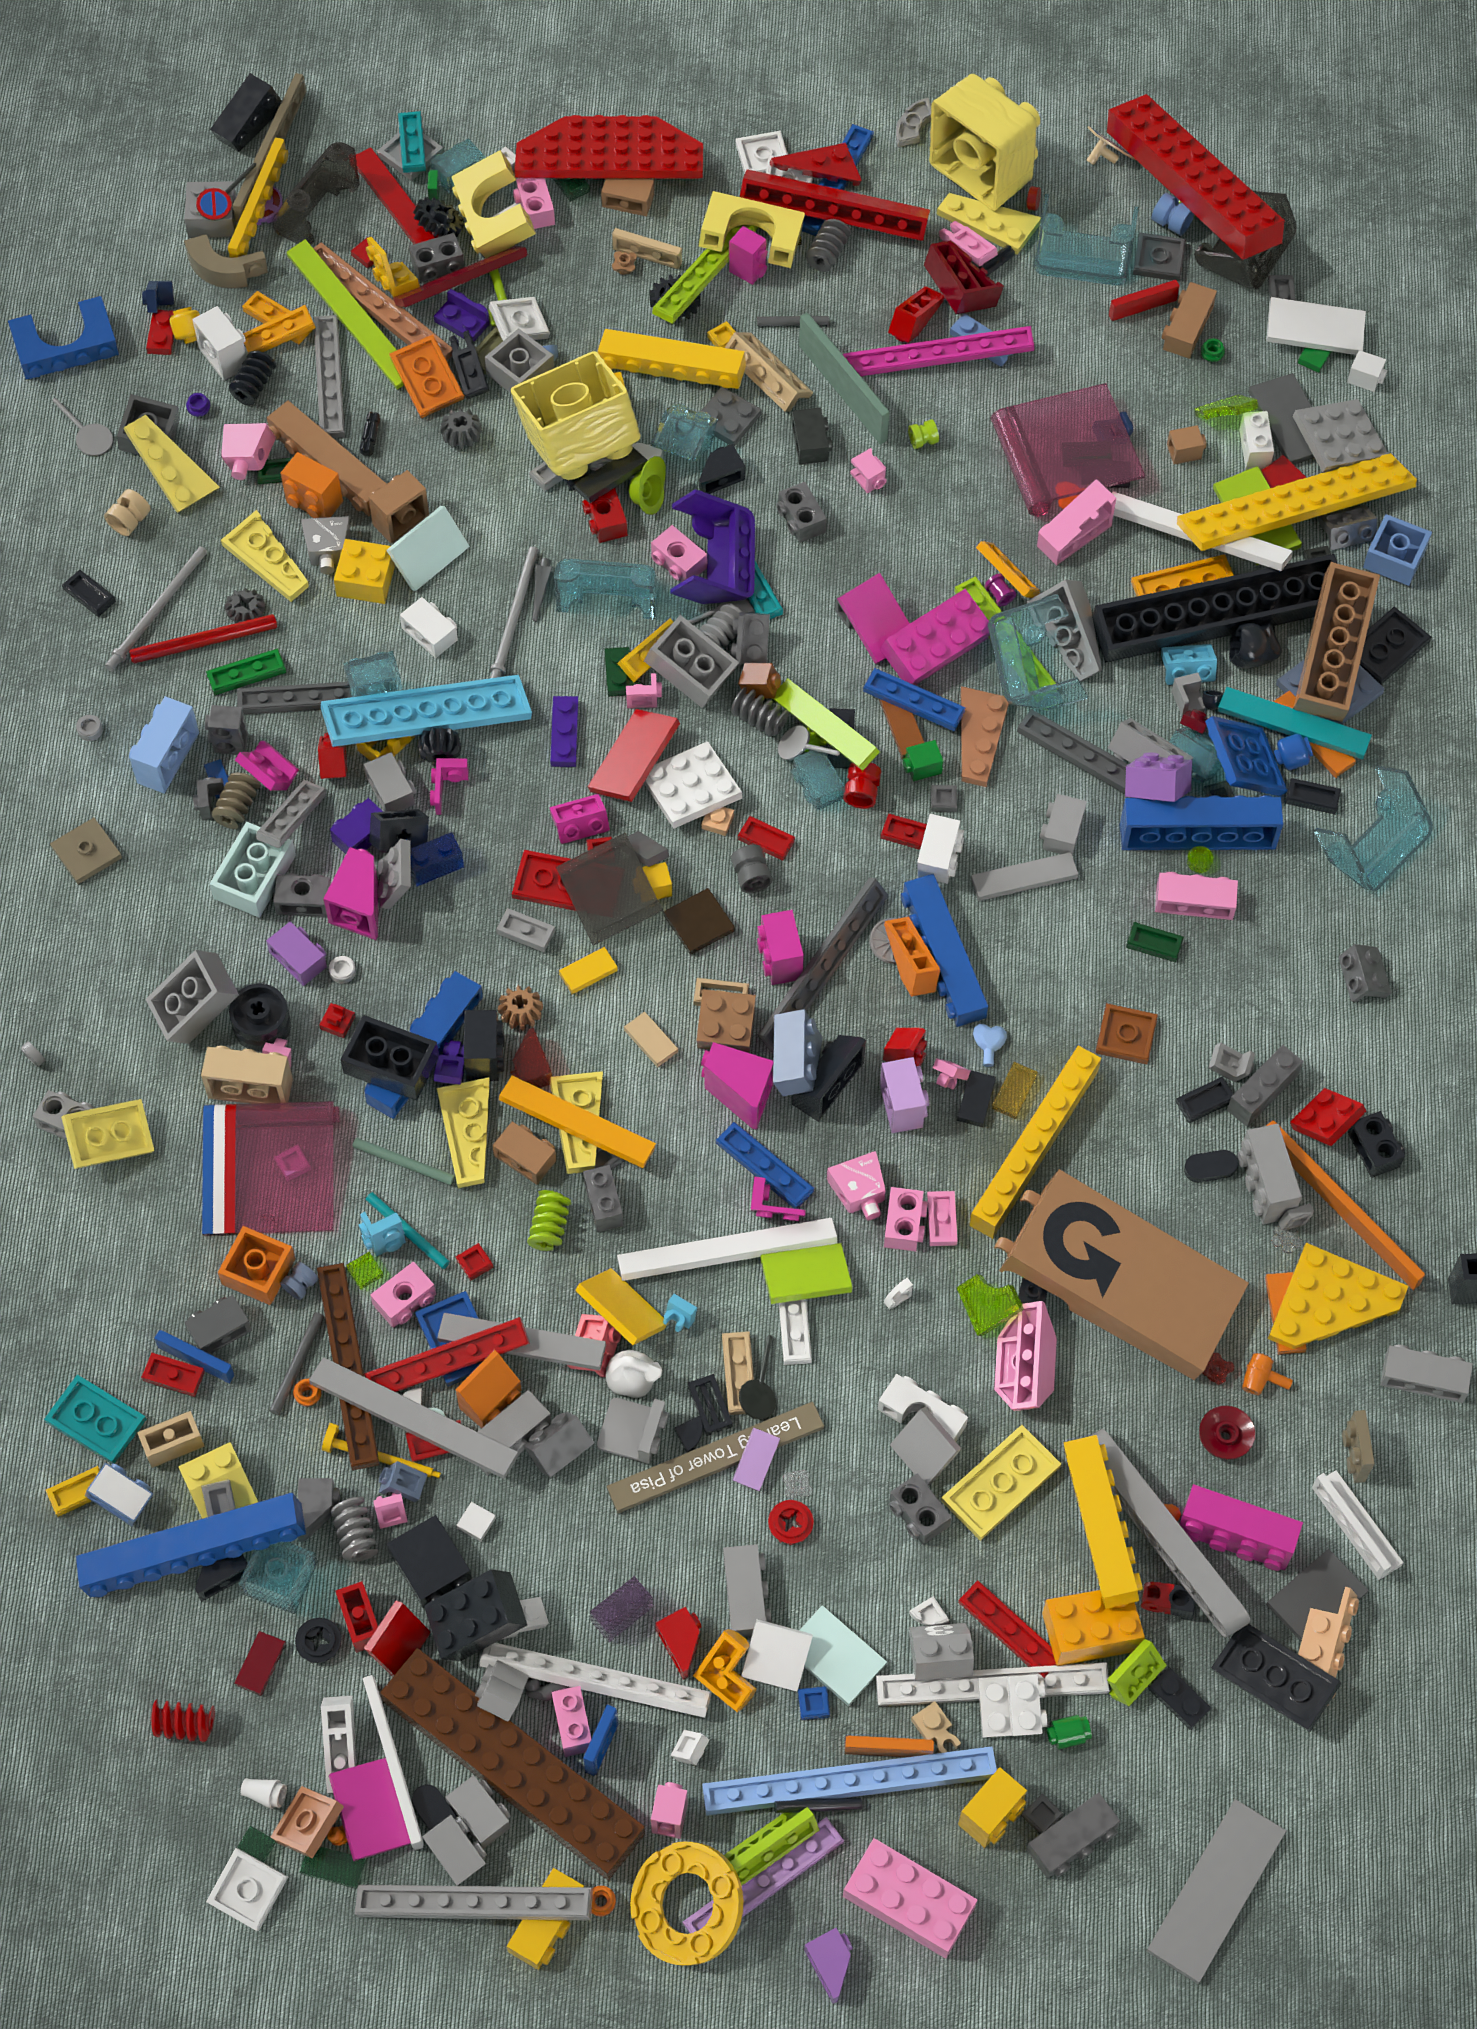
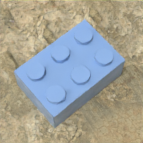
M166 696L161 704L156 705L150 723L143 727L137 745L132 746L129 753V759L138 784L165 794L199 734L192 706Z

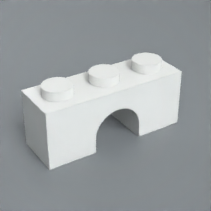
M896 1374L879 1399L878 1410L902 1424L908 1414L926 1407L956 1442L967 1425L968 1417L965 1415V1412L958 1406L947 1405L933 1391L928 1390L926 1392L919 1388L917 1383L910 1377H901Z

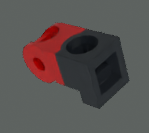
M1146 1582L1144 1584L1141 1607L1143 1609L1181 1616V1619L1193 1621L1196 1602L1184 1586L1161 1582Z

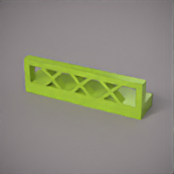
M808 1807L801 1812L783 1813L724 1854V1856L733 1865L742 1886L820 1830L814 1814Z

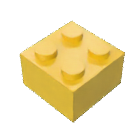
M345 539L334 577L336 596L385 604L395 569V563L386 551L391 546Z
M999 1767L961 1811L958 1825L984 1848L990 1842L995 1845L1004 1835V1829L1008 1825L1007 1822L1011 1820L1014 1823L1024 1811L1023 1807L1027 1803L1024 1800L1027 1790Z

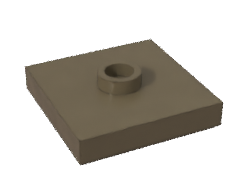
M94 817L50 843L52 850L77 884L82 883L122 859L121 853Z

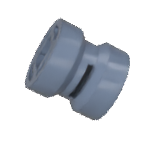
M297 1262L292 1268L291 1275L285 1276L280 1285L292 1297L301 1300L306 1295V1289L309 1286H313L319 1278L308 1266L302 1262Z

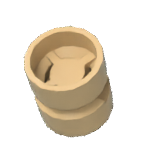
M126 489L117 499V504H113L104 514V518L108 525L117 533L129 536L138 526V522L148 515L151 508L139 493Z

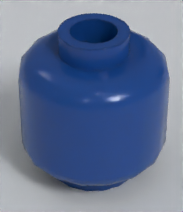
M1298 733L1278 740V749L1274 750L1278 765L1283 764L1287 770H1293L1309 764L1310 757L1313 756L1308 738H1303Z

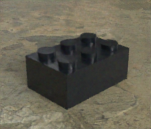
M362 1015L340 1060L344 1074L417 1101L435 1066L439 1052L436 1041Z
M491 1569L424 1605L437 1650L442 1660L462 1661L528 1626L511 1572Z

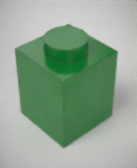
M936 740L907 747L905 758L902 759L904 770L906 773H910L913 782L942 774L944 761Z

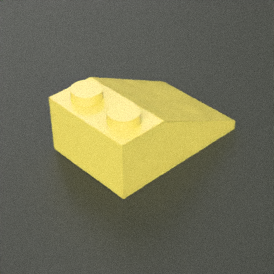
M231 1442L178 1466L202 1519L208 1517L201 1488L202 1485L229 1479L236 1509L258 1503Z

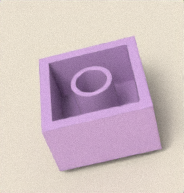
M914 1057L882 1063L880 1089L891 1133L923 1128L924 1118L928 1117L926 1106H929L927 1091L921 1088L920 1082H923L922 1070L920 1066L916 1067Z

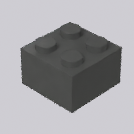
M130 394L117 434L119 450L140 455L124 431V427L144 415L173 441L180 421L178 406Z

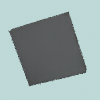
M1139 232L1132 275L1179 281L1186 239Z

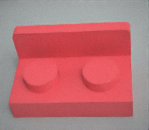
M582 1314L575 1336L606 1341L601 1369L594 1370L572 1365L567 1366L570 1369L595 1371L600 1377L606 1378L607 1364L614 1356L617 1344L621 1339V1334L602 1316Z

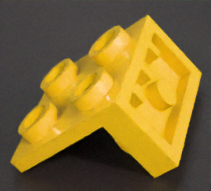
M372 237L367 238L369 246L366 247L369 259L374 262L375 268H372L374 278L377 282H381L385 291L388 290L395 297L420 287L418 278L403 262L389 264L385 251Z

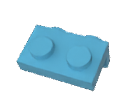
M365 1212L360 1214L362 1223L358 1226L362 1233V1241L367 1250L373 1249L376 1257L385 1252H394L402 1244L406 1243L402 1222L397 1212L371 1224Z

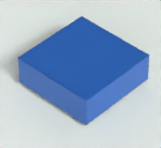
M827 1686L798 1689L801 1720L830 1717Z

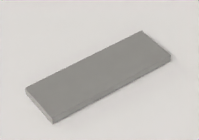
M1234 1799L1146 1952L1199 1984L1286 1830Z

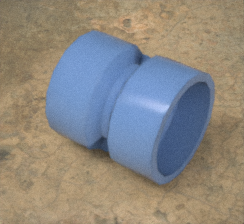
M1165 193L1157 202L1151 219L1161 226L1168 224L1169 230L1178 235H1183L1189 228L1195 214L1183 203L1179 204V200L1176 197Z

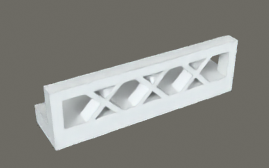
M1337 1470L1327 1476L1324 1473L1319 1475L1312 1489L1377 1579L1380 1580L1401 1567L1404 1562Z

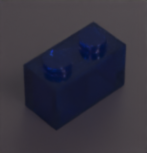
M452 832L410 849L411 877L416 887L464 868L462 851Z

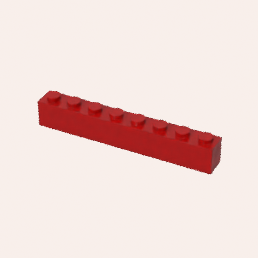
M749 169L744 174L740 191V198L804 212L807 216L825 220L836 219L848 225L921 241L924 239L930 209Z

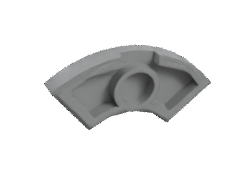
M929 98L921 99L910 105L898 120L896 126V144L898 148L920 143L921 129L931 122V103Z

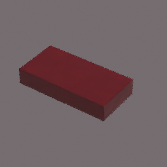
M259 1631L234 1682L235 1686L262 1696L286 1646V1642Z

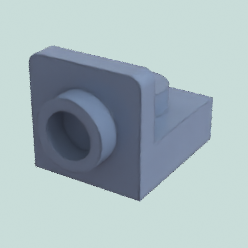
M397 1461L385 1467L379 1477V1483H381L379 1493L386 1494L392 1492L397 1495L401 1494L402 1497L416 1502L420 1498L427 1474Z

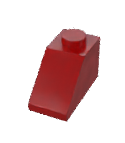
M685 1606L655 1622L656 1632L683 1680L689 1677L700 1640L699 1629L702 1628L694 1612L690 1614Z

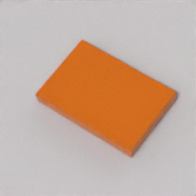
M433 334L389 354L420 418L465 399Z

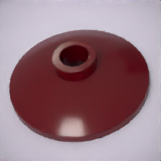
M1218 1406L1208 1411L1202 1418L1199 1426V1437L1203 1447L1211 1455L1224 1460H1234L1244 1456L1253 1446L1255 1427L1250 1417L1239 1408ZM1226 1432L1231 1438L1225 1440L1221 1437V1433Z

